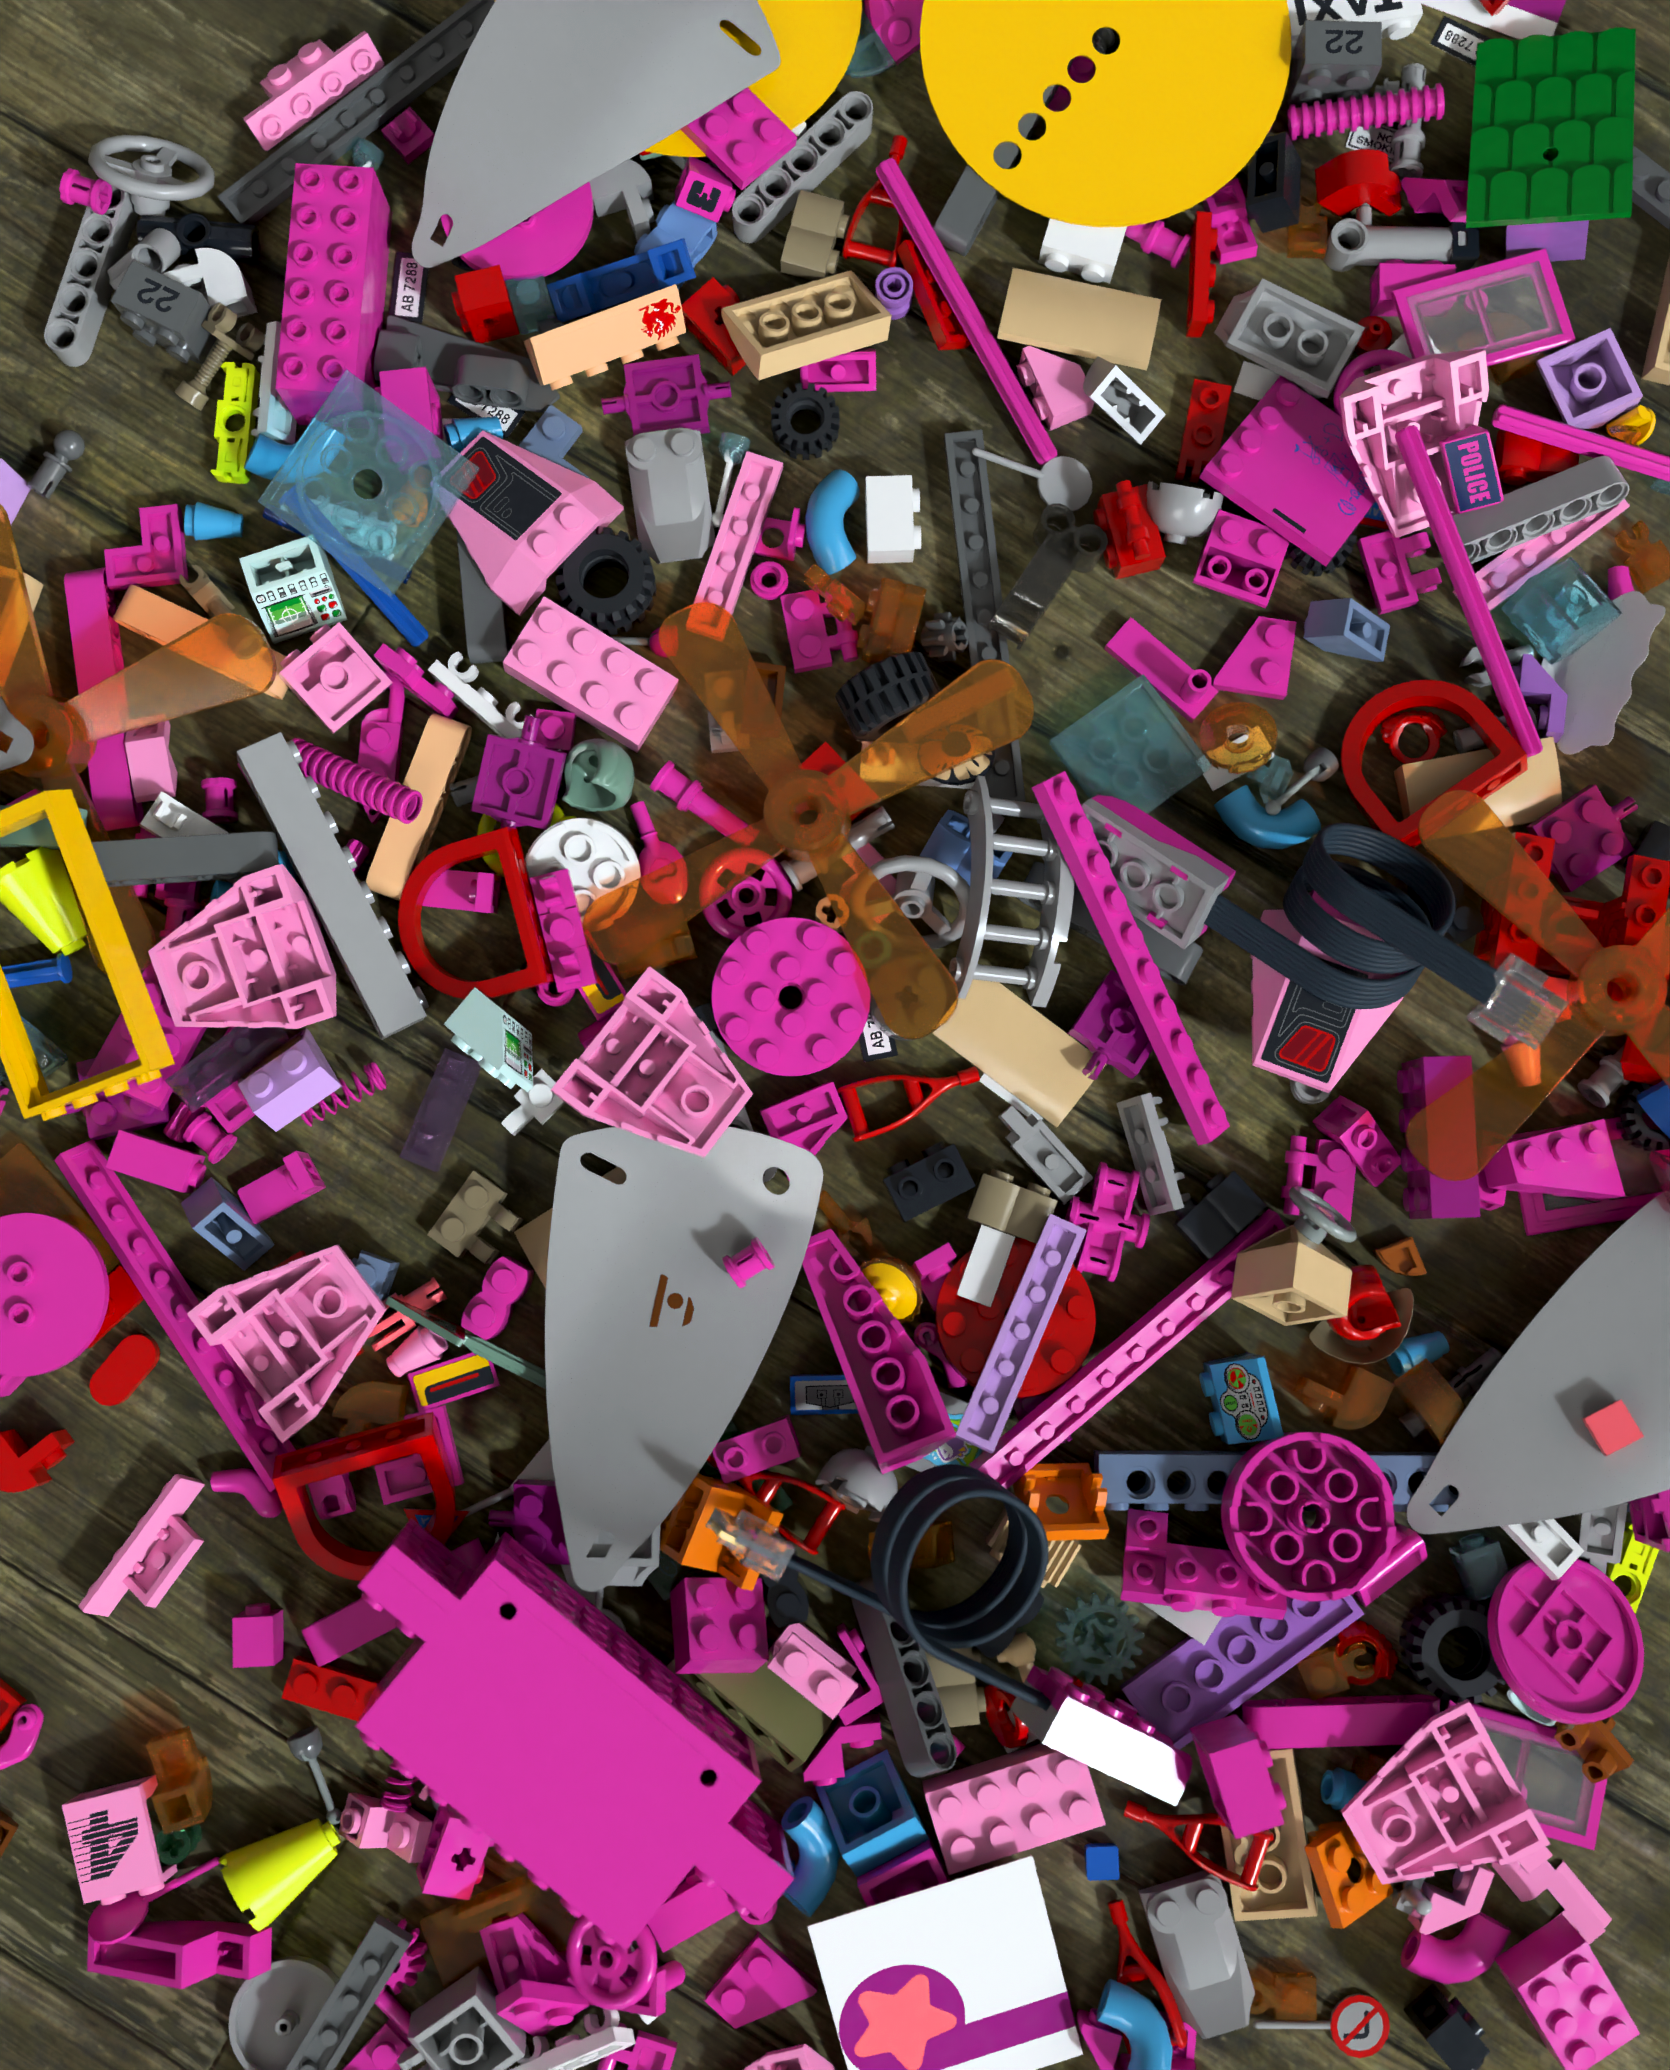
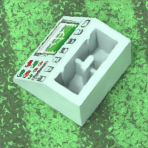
M314 534L239 558L250 594L274 644L318 630L325 624L330 626L348 620L325 549Z
M474 988L444 1023L455 1034L451 1041L466 1054L471 1055L484 1070L494 1078H498L510 1089L517 1084L529 1092L533 1087L532 1033L477 988Z

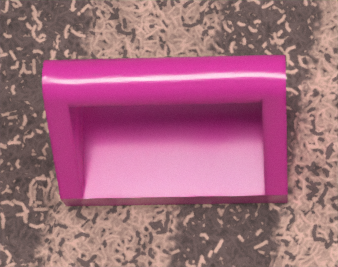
M1396 1525L1393 1547L1384 1566L1366 1586L1353 1593L1363 1606L1369 1605L1428 1558L1425 1543L1418 1533L1404 1525Z

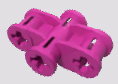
M1100 1162L1094 1179L1090 1203L1079 1201L1078 1196H1073L1070 1199L1065 1220L1087 1230L1075 1261V1266L1080 1273L1085 1271L1105 1276L1107 1281L1114 1282L1120 1266L1124 1240L1133 1242L1137 1248H1143L1149 1229L1150 1214L1143 1213L1141 1216L1131 1214L1139 1184V1171L1133 1170L1129 1173L1109 1168L1107 1163ZM1108 1180L1123 1184V1186L1111 1184L1108 1182ZM1080 1214L1095 1217L1096 1220L1080 1217ZM1118 1224L1132 1226L1134 1230L1120 1227ZM1090 1257L1105 1260L1106 1263L1092 1261Z

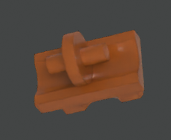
M1612 1717L1587 1724H1565L1556 1721L1557 1731L1554 1738L1563 1749L1569 1751L1576 1750L1584 1759L1581 1771L1591 1783H1597L1609 1778L1613 1773L1629 1768L1634 1761L1611 1733L1616 1724Z

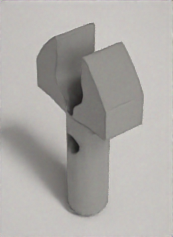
M1524 645L1508 650L1506 654L1510 664L1514 665L1519 663L1523 654H1531L1534 657V649L1531 645ZM1477 647L1472 648L1465 655L1459 667L1467 666L1471 663L1484 665ZM1486 668L1482 670V673L1472 674L1464 679L1468 684L1480 688L1492 684Z
M1425 1878L1403 1881V1891L1393 1888L1392 1905L1396 1909L1410 1915L1413 1908L1421 1915H1428L1432 1910V1903L1421 1892Z

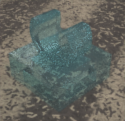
M1274 755L1269 768L1252 762L1247 778L1251 779L1250 785L1260 788V794L1263 802L1266 804L1270 800H1276L1286 791L1293 771L1288 759Z

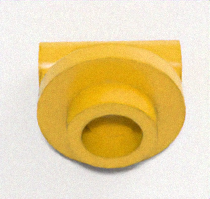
M1639 405L1608 423L1606 429L1611 437L1619 436L1625 443L1635 446L1642 444L1650 437L1655 427L1656 417L1650 408Z

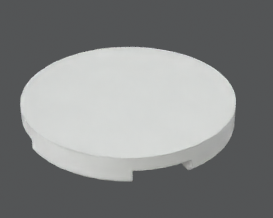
M580 817L560 821L550 826L537 837L525 858L530 878L567 868L570 870L585 932L589 930L591 934L601 933L614 927L626 917L637 899L641 883V871L636 852L621 832L603 821Z

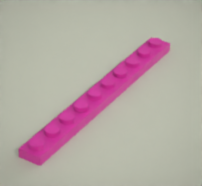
M1063 771L1031 788L1198 1146L1211 1143L1230 1127L1225 1111L1220 1105L1210 1084L1209 1076L1203 1069L1194 1050L1193 1042L1187 1034L1177 1013L1176 1005L1170 998L1162 981L1159 968L1149 953L1143 934L1136 925L1127 905L1126 897L1117 884L1111 871L1110 863L1094 834L1093 826L1087 819L1078 800L1076 790L1070 782L1066 771Z
M90 1140L60 1153L54 1160L257 1474L269 1492H272L276 1489L272 1481L275 1456L295 1451L289 1439L281 1443L274 1432L255 1423L244 1394L249 1390L258 1392L222 1344L210 1346L187 1315L200 1302L114 1170L105 1168L107 1159L95 1141Z
M1270 1209L1263 1213L999 1438L992 1454L984 1451L969 1464L970 1467L989 1475L1006 1489L1013 1485L1020 1477L1231 1298L1237 1253L1286 1228L1278 1213Z

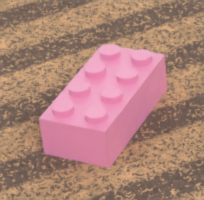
M546 597L542 598L503 661L504 671L569 712L574 713L636 753L640 750L675 693L679 681L673 675Z
M1043 1743L922 1781L925 1798L949 1875L1106 1825L1087 1764Z

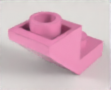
M166 713L127 719L125 747L134 797L137 803L155 801L161 791L170 797H176L178 772L169 751L170 723Z
M358 1793L348 1794L345 1809L341 1814L338 1834L358 1848H388L408 1863H422L433 1821L413 1808L407 1812H393L380 1805L381 1799Z
M1485 1864L1473 1865L1474 1870L1462 1872L1457 1868L1452 1882L1453 1893L1424 1881L1421 1892L1432 1903V1910L1428 1915H1421L1413 1908L1411 1915L1409 1914L1408 1920L1418 1932L1428 1935L1480 1913L1494 1873Z

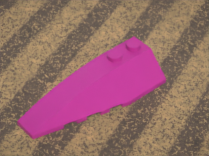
M828 1229L810 1236L802 1265L881 1473L885 1474L916 1462L956 1436L927 1360L919 1348L912 1342L897 1318L893 1316L885 1305L879 1293L861 1272L860 1267L833 1230Z

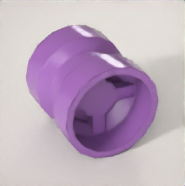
M890 267L878 275L875 297L892 315L891 320L903 318L911 308L913 281L906 270L900 267Z

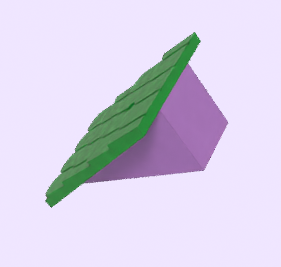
M1615 27L1602 32L1591 33L1573 31L1558 36L1531 35L1523 39L1513 40L1495 38L1477 43L1466 228L1507 226L1506 259L1545 248L1550 261L1585 259L1589 220L1631 217L1636 28Z

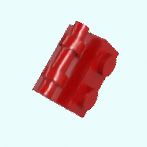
M1130 480L1121 481L1116 484L1117 491L1101 495L1097 509L1093 511L1096 529L1098 533H1104L1106 545L1103 546L1105 564L1108 569L1113 568L1115 579L1158 570L1166 558L1158 526L1152 521L1148 511L1147 484L1132 487Z

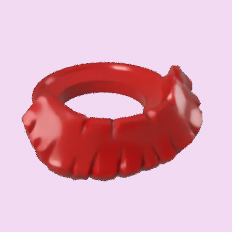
M1416 710L1406 711L1403 714L1401 712L1397 713L1396 716L1392 715L1387 718L1381 726L1383 741L1389 744L1391 754L1402 764L1432 759L1438 752L1440 738L1447 733L1445 725H1443L1444 722L1441 721L1438 715L1432 712L1427 713L1423 710L1418 712ZM1407 724H1419L1428 737V748L1418 758L1406 757L1399 749V737Z
M1357 1620L1338 1633L1340 1640L1334 1648L1333 1660L1336 1670L1343 1679L1351 1684L1361 1686L1372 1684L1380 1678L1391 1679V1674H1394V1670H1396L1395 1665L1398 1660L1395 1650L1392 1649V1644L1386 1640L1383 1634H1379V1631L1374 1629L1372 1625H1367L1363 1621L1357 1622ZM1367 1641L1377 1650L1374 1665L1371 1670L1364 1674L1351 1673L1342 1663L1343 1652L1351 1644Z
M991 1684L987 1685L984 1689L986 1716L992 1732L1006 1748L1012 1749L1025 1746L1029 1737V1729L1013 1713L1015 1727L1005 1709V1702L1011 1708L1017 1696Z

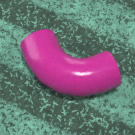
M1482 1912L1468 1917L1460 1934L1452 1939L1441 1940L1430 1934H1422L1417 1929H1414L1403 1946L1401 1965L1420 1977L1440 1983L1468 1982L1490 1969L1495 1962L1494 1959L1504 1949L1511 1930Z

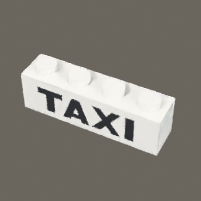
M1287 0L1291 24V55L1305 20L1382 22V38L1390 37L1392 40L1405 38L1413 33L1423 15L1421 1Z

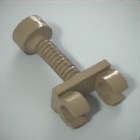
M217 303L212 307L208 320H204L201 325L218 338V344L215 345L216 347L209 354L210 357H207V360L201 366V370L199 369V373L194 377L195 379L191 381L183 379L175 390L178 396L202 411L209 400L205 391L208 386L207 383H210L212 377L215 376L214 374L219 370L218 367H221L220 364H223L222 361H225L229 352L235 350L252 361L255 356L253 353L261 348L265 340V334L249 322L240 327L236 340L226 335L225 333L234 327L237 321V314L222 303Z
M191 565L199 574L198 579L193 583H189L180 573L179 580L181 585L215 622L220 621L229 632L228 644L236 655L241 659H248L258 654L263 648L264 638L254 626L250 624L242 625L231 611L235 607L220 588L215 586L205 571L198 565Z

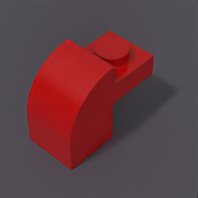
M1373 149L1353 150L1338 155L1315 169L1317 203L1340 217L1365 202L1387 216H1391L1401 210V181L1396 173L1389 171L1388 154Z
M15 1429L0 1432V1491L21 1492L51 1481L52 1478L46 1470L61 1462L67 1456L64 1450L75 1442L68 1431L63 1429L51 1432L31 1449H29Z

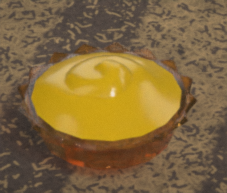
M874 1257L872 1260L862 1262L861 1272L879 1293L893 1316L897 1318L900 1324H903L905 1321L912 1322L914 1316L920 1314V1306L923 1303L921 1281L915 1270L906 1262L895 1257Z

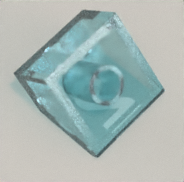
M1572 557L1529 578L1501 608L1510 618L1511 623L1521 630L1535 646L1539 655L1546 658L1551 665L1576 652L1622 614L1618 607Z

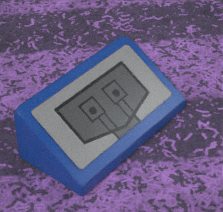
M844 1373L790 1375L791 1415L859 1414Z

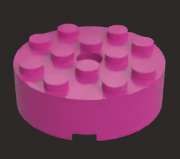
M788 917L773 919L758 924L744 932L724 953L716 969L712 985L713 1014L725 1042L735 1054L749 1065L764 1072L780 1076L808 1075L828 1068L839 1061L859 1039L867 1022L870 1009L869 979L856 950L835 930L805 918ZM793 986L801 992L802 1002L797 1008L787 1009L780 1003L779 994L785 987Z
M1286 1432L1278 1438L1259 1442L1249 1449L1234 1466L1222 1496V1527L1229 1549L1238 1564L1251 1578L1262 1586L1296 1600L1307 1602L1333 1601L1347 1597L1362 1589L1384 1566L1392 1550L1396 1535L1392 1502L1394 1497L1381 1469L1362 1449L1343 1438L1331 1434ZM1312 1504L1316 1510V1519L1310 1527H1306L1302 1521L1303 1507Z

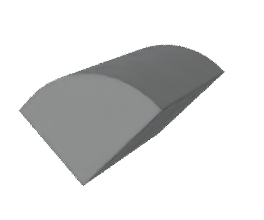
M1099 356L1095 359L1084 380L1083 390L1085 394L1135 442L1141 445L1166 414L1116 365Z

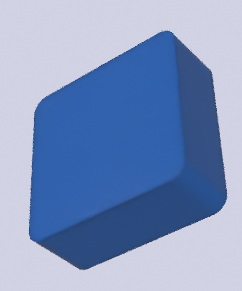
M1115 1843L1086 1844L1084 1849L1087 1879L1089 1881L1118 1880L1119 1855L1117 1845Z

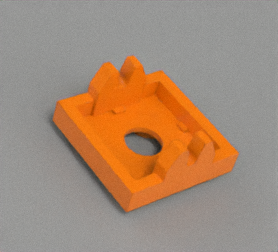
M1089 1463L1036 1464L1013 1484L1015 1496L1030 1507L1041 1521L1045 1529L1047 1541L1106 1538L1109 1527L1104 1509L1108 1492L1106 1488H1100L1103 1480L1102 1473L1092 1474ZM1052 1496L1059 1497L1068 1504V1511L1064 1514L1054 1513L1047 1507L1046 1500Z
M1345 1819L1341 1822L1320 1824L1318 1826L1319 1831L1307 1833L1310 1843L1304 1846L1331 1928L1339 1929L1346 1928L1394 1893L1391 1883L1382 1885ZM1352 1857L1358 1860L1361 1867V1875L1356 1883H1353L1347 1874Z

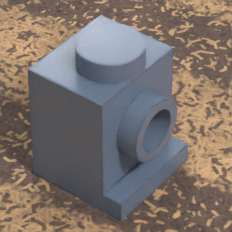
M361 1250L359 1258H353L351 1262L379 1299L383 1301L388 1298L400 1263Z

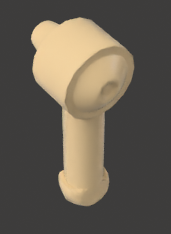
M1026 1632L1015 1635L1010 1645L996 1657L999 1663L1008 1662L1018 1667L1024 1684L1034 1665L1036 1647L1033 1639L1027 1636Z

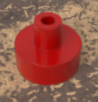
M1367 316L1357 323L1365 327L1354 350L1359 356L1372 350L1387 348L1392 338V331L1384 319L1378 316Z

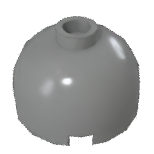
M1149 481L1147 485L1148 511L1152 521L1158 526L1159 532L1165 533L1164 541L1186 545L1188 537H1201L1211 530L1218 510H1221L1223 494L1214 492L1213 499H1210L1211 494L1204 493V489L1161 482L1160 488L1157 490L1158 485Z
M866 1446L864 1451L857 1448L839 1451L828 1460L815 1481L816 1485L824 1484L822 1490L842 1501L846 1505L847 1510L855 1514L859 1510L864 1509L871 1512L868 1519L874 1522L880 1521L887 1505L898 1492V1482L894 1472L881 1473L871 1446Z

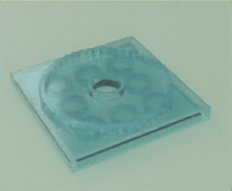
M346 369L258 502L389 597H393L481 468ZM364 469L375 471L382 480V490L373 499L359 497L354 489L355 477Z

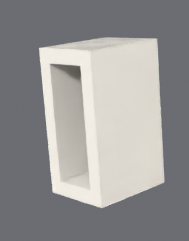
M1050 219L1038 263L1046 265L1048 269L1055 272L1068 271L1081 275L1089 282H1106L1110 284L1127 227H1089Z
M912 475L866 476L867 564L913 562L914 549H921V526H914L913 512H920L919 488L912 489Z

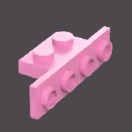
M365 31L335 52L320 39L315 43H308L298 51L297 56L286 64L277 65L272 68L267 77L259 82L270 99L243 119L260 146L265 151H268L382 69L384 62L368 33Z
M175 1474L163 1487L159 1497L148 1512L140 1518L137 1527L123 1546L115 1552L112 1561L101 1576L90 1586L87 1595L79 1604V1608L84 1613L108 1617L128 1589L145 1606L156 1608L204 1542L181 1518L205 1484L201 1480Z

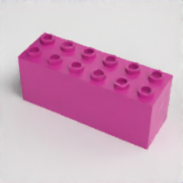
M295 164L275 389L298 425H309L312 417L332 427L374 429L376 412L374 389L378 387V383L374 380L373 366L380 330H383L392 211L374 168Z

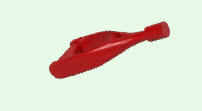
M895 135L893 137L889 157L895 159L898 166L900 160H903L908 142L907 138L902 135ZM879 179L863 196L853 214L845 238L842 256L844 259H847L849 256L889 267H896L899 257L897 247L902 243L904 223L900 216L894 251L852 241L859 220L870 203L896 209L886 190L882 189L883 185Z
M976 1066L958 1071L957 1075L935 1078L908 1074L884 1075L839 1087L837 1092L842 1095L855 1137L852 1139L854 1142H859L905 1124L920 1114L948 1089L959 1084L962 1087L980 1081V1076ZM903 1081L912 1112L890 1125L870 1132L856 1088L880 1082ZM920 1083L931 1088V1092L926 1099L924 1098Z
M711 1452L706 1462L718 1469L713 1452ZM760 1471L737 1480L746 1491L767 1504L771 1502L782 1482L797 1485L827 1500L826 1505L804 1540L793 1534L781 1523L777 1529L784 1537L812 1555L819 1553L817 1549L841 1509H846V1505L833 1495L793 1476ZM756 1479H765L756 1494L752 1482Z
M1128 1800L1123 1816L1140 1823L1146 1821L1165 1833L1193 1862L1212 1875L1248 1891H1256L1258 1889L1257 1880L1269 1842L1274 1840V1835L1271 1831L1267 1829L1251 1834L1254 1836L1242 1874L1239 1875L1215 1864L1196 1851L1204 1824L1227 1827L1219 1814H1157L1147 1811V1807ZM1186 1824L1183 1836L1181 1837L1175 1830V1827Z
M1115 1899L1108 1902L1107 1905L1113 1925H1117L1119 1934L1116 1981L1126 1985V1983L1150 1979L1163 2002L1172 2028L1168 2029L1172 2047L1179 2046L1181 2049L1186 2047L1187 2034L1175 1998L1163 1975L1148 1959L1133 1938L1127 1925L1129 1919L1123 1899ZM1128 1956H1132L1138 1963L1127 1965ZM1122 2032L1127 2051L1131 2055L1130 2042Z

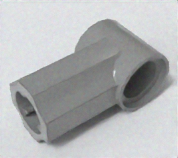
M156 228L152 230L107 270L110 285L117 290L132 260L162 274L180 256L181 248L179 241L166 229Z

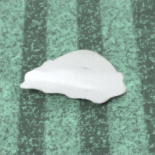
M1639 591L1625 593L1610 602H1598L1599 604L1592 608L1590 613L1580 617L1574 625L1563 630L1550 644L1543 657L1541 666L1568 695L1564 733L1557 743L1559 750L1564 754L1572 755L1591 745H1608L1614 737L1617 716L1631 696L1632 676L1647 658L1651 635L1665 615V607L1650 604Z

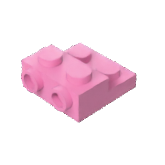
M340 622L333 628L325 624L309 638L313 644L303 653L298 649L291 652L280 662L284 669L279 672V677L305 706L307 705L332 734L338 731L393 683Z

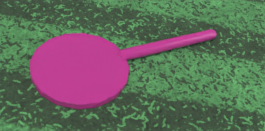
M215 1857L168 1882L164 1885L163 1889L155 1893L140 1896L137 1890L126 1893L124 1899L109 1905H101L100 1902L93 1910L88 1921V1932L91 1938L101 1945L114 1944L124 1940L144 1922L148 1913L149 1902L219 1865L220 1858Z

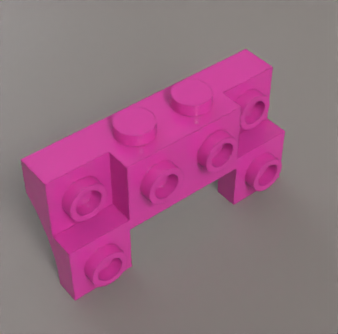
M1136 1509L1128 1510L1120 1600L1171 1606L1172 1609L1179 1612H1191L1196 1609L1212 1611L1214 1615L1220 1617H1232L1237 1614L1283 1620L1287 1610V1596L1267 1589L1251 1578L1241 1568L1230 1550L1167 1543L1168 1513Z

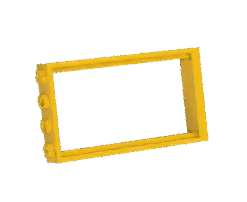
M71 789L43 791L1 810L0 838L48 817L139 1059L49 1093L0 964V1057L24 1119L40 1114L43 1121L56 1118L67 1113L66 1105L72 1103L74 1109L93 1104L98 1102L96 1094L104 1091L106 1097L119 1094L130 1089L129 1081L136 1079L137 1084L141 1085L162 1077L160 1069L175 1064Z

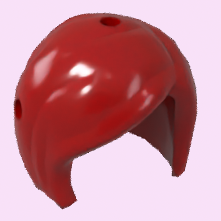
M1372 1265L1350 1267L1352 1278L1348 1314L1345 1317L1326 1319L1331 1329L1346 1339L1359 1341L1371 1340L1386 1330L1401 1327L1397 1311L1382 1284L1376 1268Z

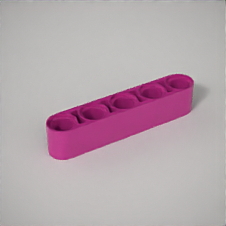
M479 1538L452 1550L456 1556L473 1570L486 1555ZM360 1598L302 1629L301 1632L317 1666L321 1667L396 1628L395 1622L397 1618L385 1608L381 1612L377 1611L363 1598Z
M1420 1694L1248 1700L1242 1704L1243 1723H1250L1253 1732L1257 1731L1261 1741L1265 1740L1268 1749L1404 1745L1431 1717L1440 1713V1699L1438 1697Z

